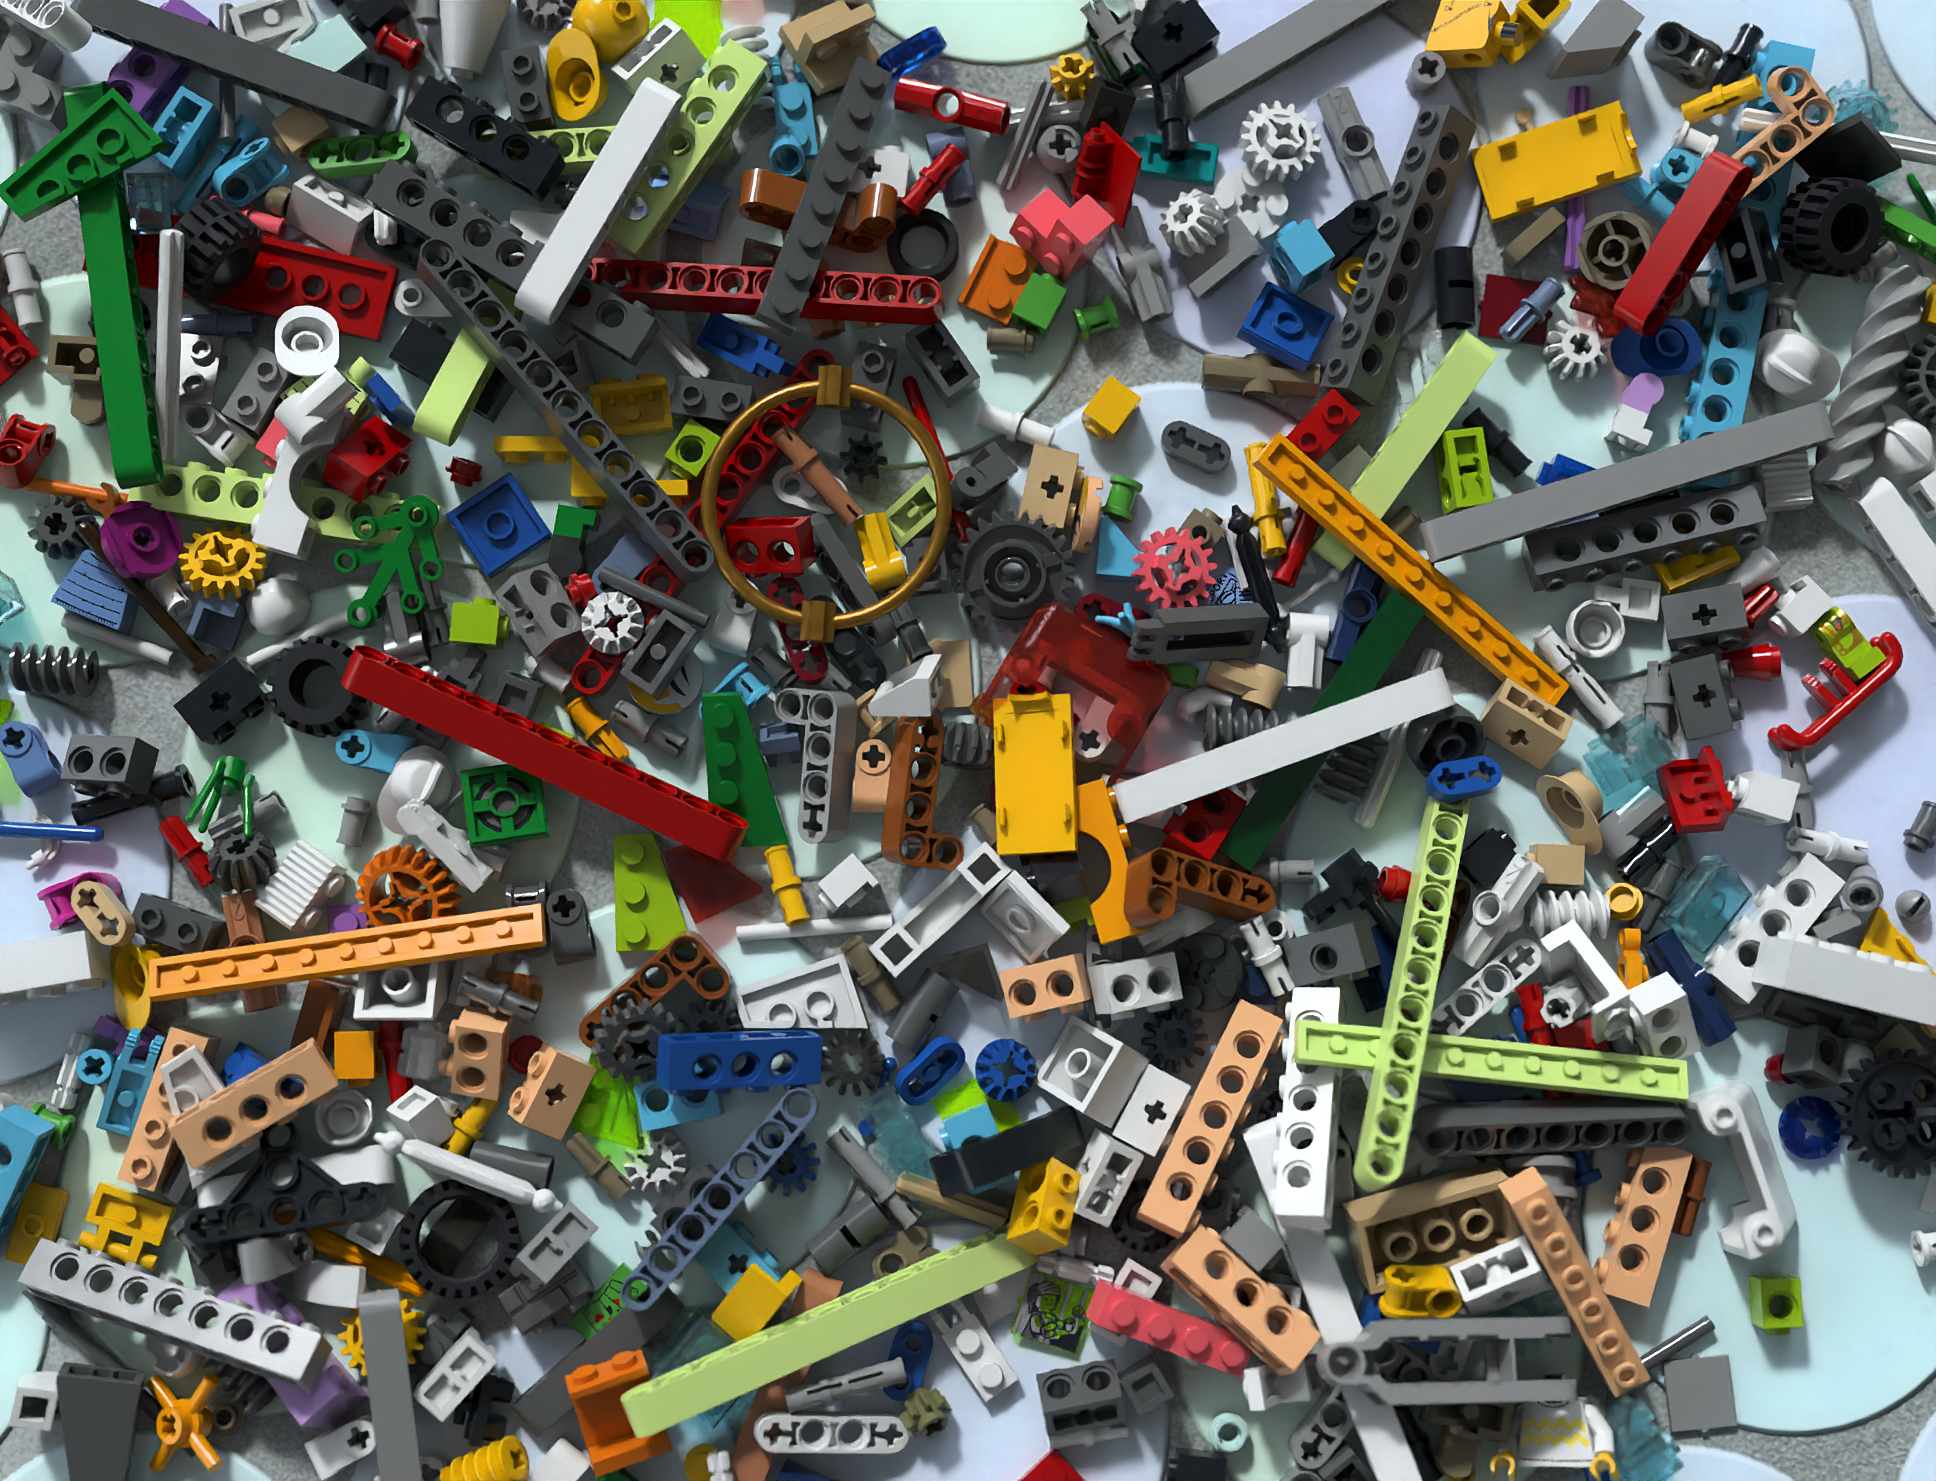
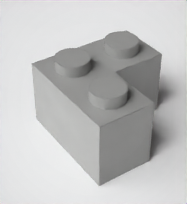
M15 23L0 50V108L57 133H61L68 126L64 100V88L66 87L52 81V78L64 54L53 42Z

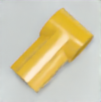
M885 512L868 514L853 521L858 543L865 561H862L868 583L874 593L902 585L908 577L900 551H896Z

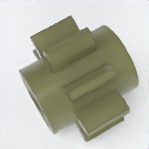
M924 1387L918 1388L907 1395L903 1403L907 1411L899 1415L907 1431L910 1430L915 1438L920 1434L923 1438L927 1439L941 1434L948 1425L945 1415L952 1411L944 1395L941 1396L937 1388L930 1392L928 1388Z

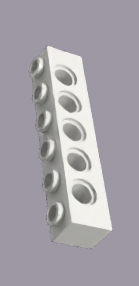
M1293 988L1292 1002L1286 1003L1285 1018L1287 1025L1290 1026L1289 1038H1284L1282 1055L1284 1062H1287L1286 1075H1281L1279 1080L1280 1098L1284 1099L1283 1113L1278 1112L1276 1117V1133L1278 1137H1281L1280 1151L1275 1150L1273 1154L1274 1175H1277L1276 1189H1271L1269 1197L1270 1212L1276 1216L1282 1228L1331 1229L1343 1068L1319 1065L1313 1073L1304 1074L1303 1070L1310 1064L1294 1063V1024L1298 1019L1346 1024L1347 1002L1341 988ZM1308 1101L1316 1102L1311 1110L1299 1111L1304 1103ZM1313 1139L1311 1146L1304 1150L1296 1149L1300 1141ZM1310 1177V1181L1305 1187L1300 1189L1293 1188L1294 1183L1299 1178Z

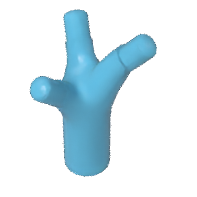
M1131 603L1123 604L1124 612H1119L1118 618L1096 616V623L1112 626L1130 638L1136 633L1134 631L1136 619L1132 613Z

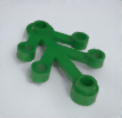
M414 495L402 503L399 512L375 518L372 516H361L354 521L352 526L353 533L362 540L374 538L379 531L402 527L393 542L357 551L344 549L337 552L334 556V566L342 573L353 572L361 565L383 560L364 596L353 601L348 606L347 619L354 628L365 630L376 626L380 622L382 614L378 603L397 570L404 592L400 599L402 609L409 614H415L425 609L427 598L420 591L409 549L417 537L424 558L419 566L421 576L429 581L443 577L446 565L439 558L432 529L439 520V509L431 498L425 495ZM416 507L422 509L424 513V518L421 522H417L413 518L412 513ZM364 520L371 524L372 529L368 535L361 531L360 526ZM344 554L352 557L353 563L350 568H346L342 564ZM430 561L435 562L438 566V573L435 576L430 575L427 571V565ZM411 594L419 599V606L416 609L408 604V598ZM359 607L364 608L367 612V618L364 622L360 621L356 616V611Z

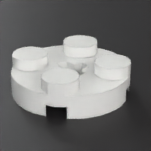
M1250 164L1246 167L1234 169L1223 176L1216 185L1213 197L1219 202L1218 205L1226 217L1222 226L1234 216H1238L1256 240L1261 243L1270 239L1280 229L1289 204L1285 188L1278 178L1272 174L1269 180L1264 179L1265 171L1259 169L1253 173L1251 171L1253 164ZM1242 198L1256 199L1258 201L1256 204L1258 211L1254 214L1250 210L1241 211L1240 207L1243 205Z

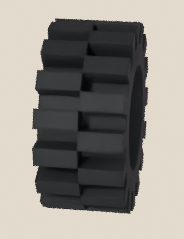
M1141 1179V1181H1132L1111 1221V1228L1117 1239L1125 1247L1138 1253L1149 1252L1150 1254L1155 1253L1158 1249L1168 1247V1243L1171 1240L1174 1241L1175 1237L1157 1228L1146 1232L1139 1231L1131 1224V1209L1136 1203L1144 1200L1152 1183L1148 1179ZM1170 1191L1172 1197L1176 1199L1175 1195Z

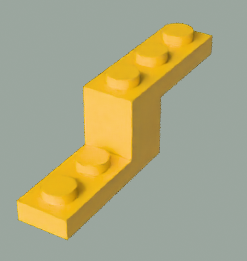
M586 435L581 437L583 443L588 447L600 446L598 439L593 436ZM494 436V452L500 459H505V463L509 465L528 464V459H543L545 464L561 465L566 464L567 459H571V497L577 504H582V508L598 510L604 509L605 503H613L557 436ZM615 465L608 466L607 470L615 477ZM655 480L678 508L682 507V502H692V487L688 480ZM644 495L633 496L634 502L640 507H643V503H651Z

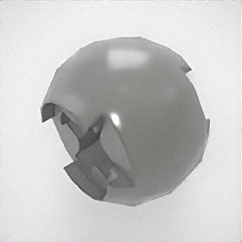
M1057 124L1047 128L1037 140V158L1043 167L1050 172L1062 174L1071 171L1079 164L1083 142L1080 135L1070 126ZM1055 143H1062L1065 149L1064 155H1057V151L1054 149Z

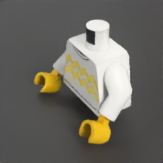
M1543 1373V1380H1567V1373ZM1578 1397V1400L1530 1401L1517 1406L1512 1415L1507 1442L1500 1443L1498 1454L1490 1462L1492 1475L1495 1479L1499 1468L1509 1467V1481H1514L1517 1477L1514 1462L1517 1459L1518 1466L1590 1467L1596 1481H1601L1600 1474L1603 1470L1610 1469L1613 1480L1618 1481L1620 1479L1619 1470L1613 1461L1615 1459L1613 1430L1599 1409L1589 1404L1587 1397Z

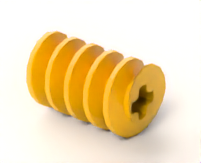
M509 1435L501 1441L497 1440L489 1444V1446H483L477 1449V1451H471L465 1454V1456L453 1459L450 1466H445L441 1469L440 1481H526L530 1470L529 1457L523 1443L517 1437Z

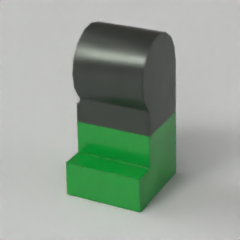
M558 504L549 554V565L551 570L561 580L569 582V575L576 573L579 576L586 572L587 561L584 551L588 530L599 532L601 516L596 510Z

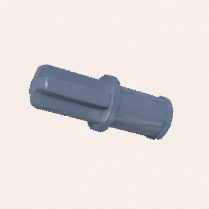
M1547 277L1528 299L1523 298L1519 302L1520 308L1500 328L1499 333L1509 344H1514L1535 323H1542L1548 310L1566 294L1563 285L1555 278Z

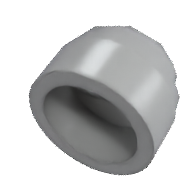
M1908 890L1902 892L1897 897L1895 909L1897 914L1906 921H1920L1929 914L1931 901L1926 894L1919 890ZM1920 899L1922 904L1911 914L1908 910Z

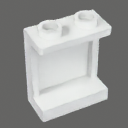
M1572 920L1541 938L1542 972L1549 982L1553 983L1570 972L1575 973L1581 986L1595 1005L1591 1008V1035L1595 1043L1598 1044L1605 1039L1612 1041L1623 1035L1630 1025V993L1576 921Z

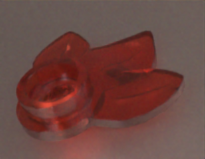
M1583 276L1570 278L1568 281L1576 291L1571 300L1570 308L1595 317L1596 331L1601 339H1610L1618 336L1623 331V325L1613 319L1612 311L1622 292L1618 289L1611 290L1606 289L1608 287H1601L1599 284H1594Z

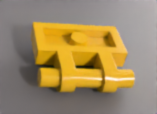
M104 1181L99 1182L85 1221L97 1224L99 1228L96 1235L83 1231L78 1240V1246L87 1248L91 1252L92 1250L104 1252L115 1259L124 1261V1266L129 1261L153 1272L157 1267L159 1257L146 1252L147 1243L157 1246L164 1245L177 1207ZM114 1231L133 1237L130 1246L113 1241Z

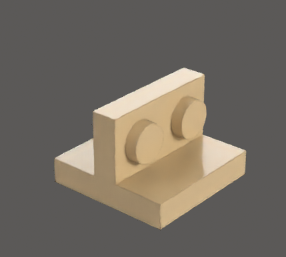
M838 0L782 25L778 32V36L818 96L845 84L852 65L858 56L879 67L883 61L868 38L869 30L876 17L868 3L850 10L844 0Z

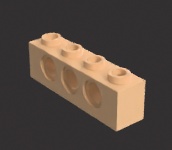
M173 1026L170 1028L116 1179L153 1192L162 1190L181 1153H179V1146L168 1131L169 1121L174 1116H172L160 1067L195 1044L212 1067L222 1038L186 1026Z
M312 1037L170 1119L168 1131L193 1170L203 1164L206 1168H209L223 1160L227 1156L226 1151L239 1143L242 1147H245L258 1140L263 1135L262 1130L276 1122L278 1126H281L291 1121L299 1114L298 1109L311 1101L314 1105H317L330 1098L335 1093L333 1088L338 1086V1076L315 1038ZM288 1077H296L303 1082L304 1086L299 1092L287 1093L281 1088L280 1084ZM252 1098H260L267 1103L268 1107L260 1114H252L246 1110L244 1105ZM224 1119L230 1123L232 1128L226 1134L217 1135L211 1132L208 1125L213 1120Z
M1675 1147L1629 1148L1627 1150L1625 1165L1629 1167L1625 1181H1620L1616 1188L1614 1203L1618 1205L1613 1220H1608L1603 1233V1242H1606L1603 1257H1598L1593 1267V1271L1606 1294L1646 1307L1650 1306L1693 1153ZM1654 1171L1658 1177V1185L1653 1191L1646 1192L1643 1187V1178L1648 1172ZM1643 1209L1647 1215V1223L1642 1229L1635 1230L1631 1222L1632 1216L1636 1211ZM1627 1248H1633L1636 1253V1261L1631 1267L1624 1269L1620 1262L1621 1254Z
M1200 1224L1194 1228L1192 1233L1187 1232L1161 1264L1160 1268L1280 1377L1294 1372L1322 1336L1314 1328L1315 1323L1311 1317L1301 1310H1294L1283 1300L1284 1294L1278 1287L1270 1282L1261 1280L1253 1272L1254 1268L1241 1255H1234L1223 1245L1224 1240L1216 1231L1209 1227L1204 1228ZM1207 1261H1212L1218 1267V1280L1213 1279L1207 1273ZM1238 1288L1243 1289L1248 1294V1307H1244L1238 1302L1236 1296ZM1269 1315L1278 1321V1335L1273 1334L1267 1326Z

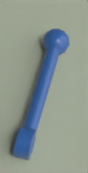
M887 1057L882 1062L884 1070L866 1118L860 1121L858 1125L859 1132L862 1135L867 1136L874 1131L872 1121L891 1072L896 1070L898 1065L893 1057Z

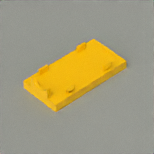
M1620 101L1470 150V157L1492 224L1642 176V168L1637 156L1638 146L1632 137L1626 111L1623 112Z
M1045 691L1031 695L1008 694V698L993 699L997 855L1002 857L1078 852L1073 696L1070 693L1050 695Z

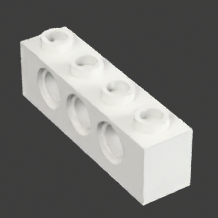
M1809 852L1799 853L1795 856L1790 854L1782 861L1776 870L1780 874L1771 886L1766 884L1758 891L1752 900L1755 904L1753 909L1747 916L1742 914L1733 922L1728 930L1731 934L1729 939L1723 946L1720 944L1715 946L1704 960V963L1707 964L1705 970L1711 977L1714 985L1737 1004H1749L1763 987V984L1751 982L1762 935L1769 936L1763 929L1765 917L1770 915L1774 918L1777 925L1775 933L1769 937L1777 938L1778 931L1804 935L1846 883ZM1791 885L1797 887L1801 895L1800 901L1796 906L1792 905L1787 898V891ZM1744 945L1750 948L1753 955L1752 961L1747 967L1740 962L1738 957L1739 950Z

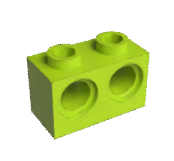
M1483 427L1443 432L1433 446L1443 516L1494 501Z

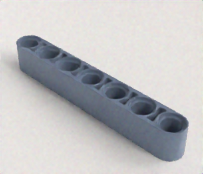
M799 1087L790 1090L783 1096L626 1278L620 1291L622 1302L626 1307L634 1311L646 1310L671 1285L816 1116L819 1109V1101L813 1091L808 1088ZM799 1094L809 1099L811 1109L807 1116L797 1117L790 1111L789 1104L793 1096ZM775 1125L782 1129L784 1142L780 1147H770L764 1142L763 1133L766 1127ZM743 1156H750L757 1162L758 1170L752 1178L741 1176L737 1170V1162ZM723 1187L729 1191L731 1203L728 1208L721 1209L713 1205L710 1197L714 1188ZM697 1218L703 1223L705 1230L702 1238L692 1239L687 1236L684 1230V1224L687 1219ZM670 1249L677 1255L678 1263L675 1269L666 1270L658 1263L660 1250ZM643 1280L650 1286L651 1295L648 1300L641 1301L632 1295L631 1286L634 1281Z

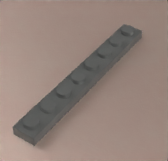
M860 56L857 57L852 65L754 319L787 335H790L796 327L892 73Z

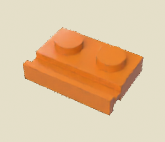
M991 234L958 299V305L965 306L973 310L974 313L1008 328L1011 322L1012 311L1040 262L1027 250L1008 241L1004 242Z

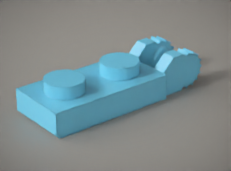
M779 56L770 57L774 82L772 96L776 102L774 112L777 135L790 134L795 136L802 145L805 160L816 159L818 147L809 82L806 81V77L793 59L797 82L783 84L782 62L779 60ZM790 148L781 150V162L793 161L797 153Z
M134 1027L131 1028L123 1051L116 1060L96 1124L97 1128L128 1138L132 1137L163 1050L165 1037L156 1035L150 1044L147 1060L144 1061L133 1057L141 1040V1030Z

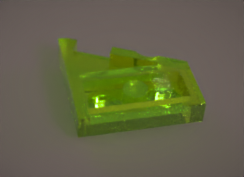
M591 1053L588 1063L597 1070L574 1114L570 1130L643 1150L645 1141L643 1136H639L636 1113H639L633 1090L635 1079L633 1078L630 1084L626 1083L622 1074L613 1079L608 1069L603 1070L596 1054Z

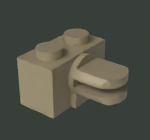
M51 334L46 372L62 385L73 386L70 407L71 415L85 426L91 428L107 424L96 337Z
M1515 1402L1423 1404L1419 1420L1442 1427L1434 1459L1436 1468L1448 1477L1463 1478L1469 1476L1474 1470L1479 1443L1482 1438L1499 1443L1507 1442Z

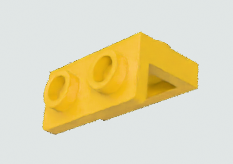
M644 373L637 375L636 380L621 382L620 378L609 377L598 380V385L589 386V394L593 400L594 411L617 437L674 431V421L670 413V385L666 377H659L657 373Z

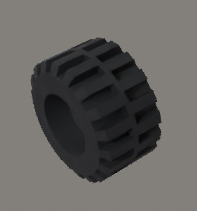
M1824 175L1808 178L1807 182L1799 183L1796 186V193L1790 192L1786 198L1788 204L1781 209L1780 216H1782V221L1778 224L1777 232L1781 233V238L1778 240L1779 248L1785 249L1783 253L1785 260L1791 262L1793 268L1802 270V272L1834 277H1848V274L1859 272L1861 265L1867 266L1871 261V254L1876 253L1880 246L1878 240L1879 237H1883L1884 229L1881 226L1882 221L1885 220V213L1880 210L1883 203L1880 197L1875 196L1876 190L1873 186L1867 185V182L1863 180Z
M214 197L211 200L203 201L187 212L173 227L174 230L182 232L185 236L183 291L200 304L213 302L231 291L246 276L258 257L263 242L262 230L224 198Z
M309 636L306 642L302 639L292 642L294 648L291 650L284 647L279 652L283 656L280 662L273 660L270 668L275 670L274 676H267L266 682L267 685L272 686V691L267 692V696L270 702L275 703V707L272 708L275 714L284 719L283 722L289 727L315 737L325 738L326 735L337 737L341 734L342 730L356 728L354 722L357 719L361 721L365 719L368 714L363 711L366 705L372 707L373 702L350 692L341 684L353 653L352 648L335 639L328 637L322 639L318 636ZM322 666H332L337 671L340 680L338 694L329 705L320 709H311L303 697L304 682L315 669Z

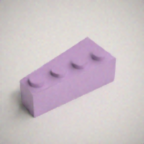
M241 1275L218 1295V1299L229 1302L231 1298L243 1300L253 1306L252 1311L265 1314L266 1310L278 1312L289 1319L288 1323L300 1327L302 1322H306L301 1311L281 1292L282 1286L277 1279L245 1285ZM254 1329L247 1330L241 1336L240 1342L247 1340L252 1335ZM290 1341L281 1343L277 1347L275 1354L285 1351ZM332 1351L311 1393L267 1378L300 1426L334 1428L369 1397Z

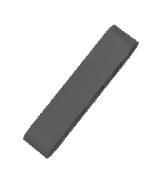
M650 1286L640 1295H635L634 1297L641 1301L648 1300L651 1295ZM668 1287L658 1300L646 1310L634 1311L625 1306L608 1323L605 1322L600 1330L597 1329L596 1333L588 1341L584 1339L527 1389L512 1404L511 1408L531 1431L539 1437L574 1407L564 1376L572 1374L574 1370L583 1365H597L609 1361L618 1353L637 1351L667 1325L685 1305Z

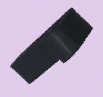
M1067 1105L975 1143L941 1153L928 1160L941 1197H947L987 1185L1087 1141L1075 1108Z

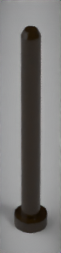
M83 521L76 527L77 534L194 665L190 670L196 677L218 660L212 653L207 656L138 578L127 579L116 572L115 567L108 561L103 552L99 533L90 523Z

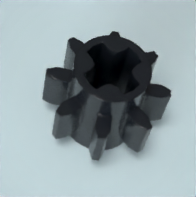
M868 433L864 434L863 440L857 442L849 437V452L843 451L839 454L840 459L850 461V464L844 468V474L847 476L855 472L858 475L860 484L864 482L865 476L872 475L878 480L880 478L877 470L878 465H888V459L877 454L882 451L884 447L883 442L880 441L873 445L869 442ZM862 452L865 456L870 454L871 463L868 465L863 461L857 463V453Z

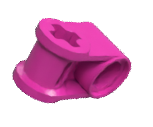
M86 872L38 892V899L44 901L52 922L49 924L51 930H60L82 921L71 905V895L78 884L84 881L95 882L98 880L100 883L106 884L119 899L121 885L118 879L109 873ZM90 892L91 901L88 906L99 908L93 900L92 892Z

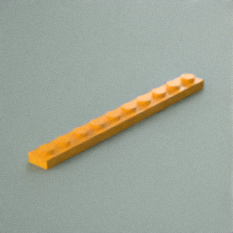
M1280 432L1272 437L1251 465L1401 595L1424 610V615L1499 680L1504 682L1508 678L1554 707L1570 686L1563 678Z
M541 904L150 959L148 997L153 1002L544 947L546 946L544 908Z

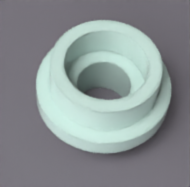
M1226 1412L1219 1414L1210 1424V1441L1222 1453L1233 1454L1239 1452L1247 1444L1249 1438L1248 1426L1243 1418L1235 1413ZM1225 1426H1233L1236 1433L1233 1438L1224 1439L1221 1436V1431Z

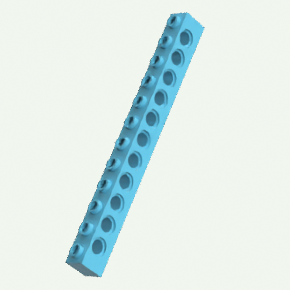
M1770 40L1761 52L1755 53L1750 68V74L1756 73L1758 75L1764 95L1761 98L1744 103L1743 110L1751 108L1782 114L1767 93L1766 84L1769 76L1774 71L1789 66L1803 67L1811 75L1816 49ZM1786 74L1781 81L1783 92L1786 95H1792L1797 87L1795 78L1790 74ZM1739 129L1736 146L1742 148L1758 134ZM1773 138V145L1776 150L1782 152L1787 148L1789 139ZM1751 156L1746 157L1743 163L1752 167L1754 175L1757 171V162ZM1793 158L1755 188L1760 193L1762 201H1755L1748 194L1741 199L1735 209L1749 206L1764 210L1775 253L1780 234L1777 232L1778 224L1782 221L1780 212L1786 203L1794 163ZM1715 244L1714 255L1719 256L1718 248ZM1720 256L1717 269L1711 271L1707 283V292H1712L1710 304L1704 307L1700 319V328L1704 329L1702 356L1697 365L1695 379L1689 381L1685 394V401L1690 402L1688 415L1683 416L1678 429V438L1683 439L1682 443L1742 425L1769 289L1748 297L1730 295ZM1732 297L1736 299L1740 304V311L1730 309L1726 298ZM1720 333L1726 334L1732 339L1733 348H1727L1721 344L1719 340ZM1712 370H1718L1724 374L1726 385L1717 384L1713 380ZM1706 406L1712 407L1717 411L1719 416L1718 422H1712L1705 416L1704 409ZM1732 473L1680 488V490L1701 493L1730 486Z

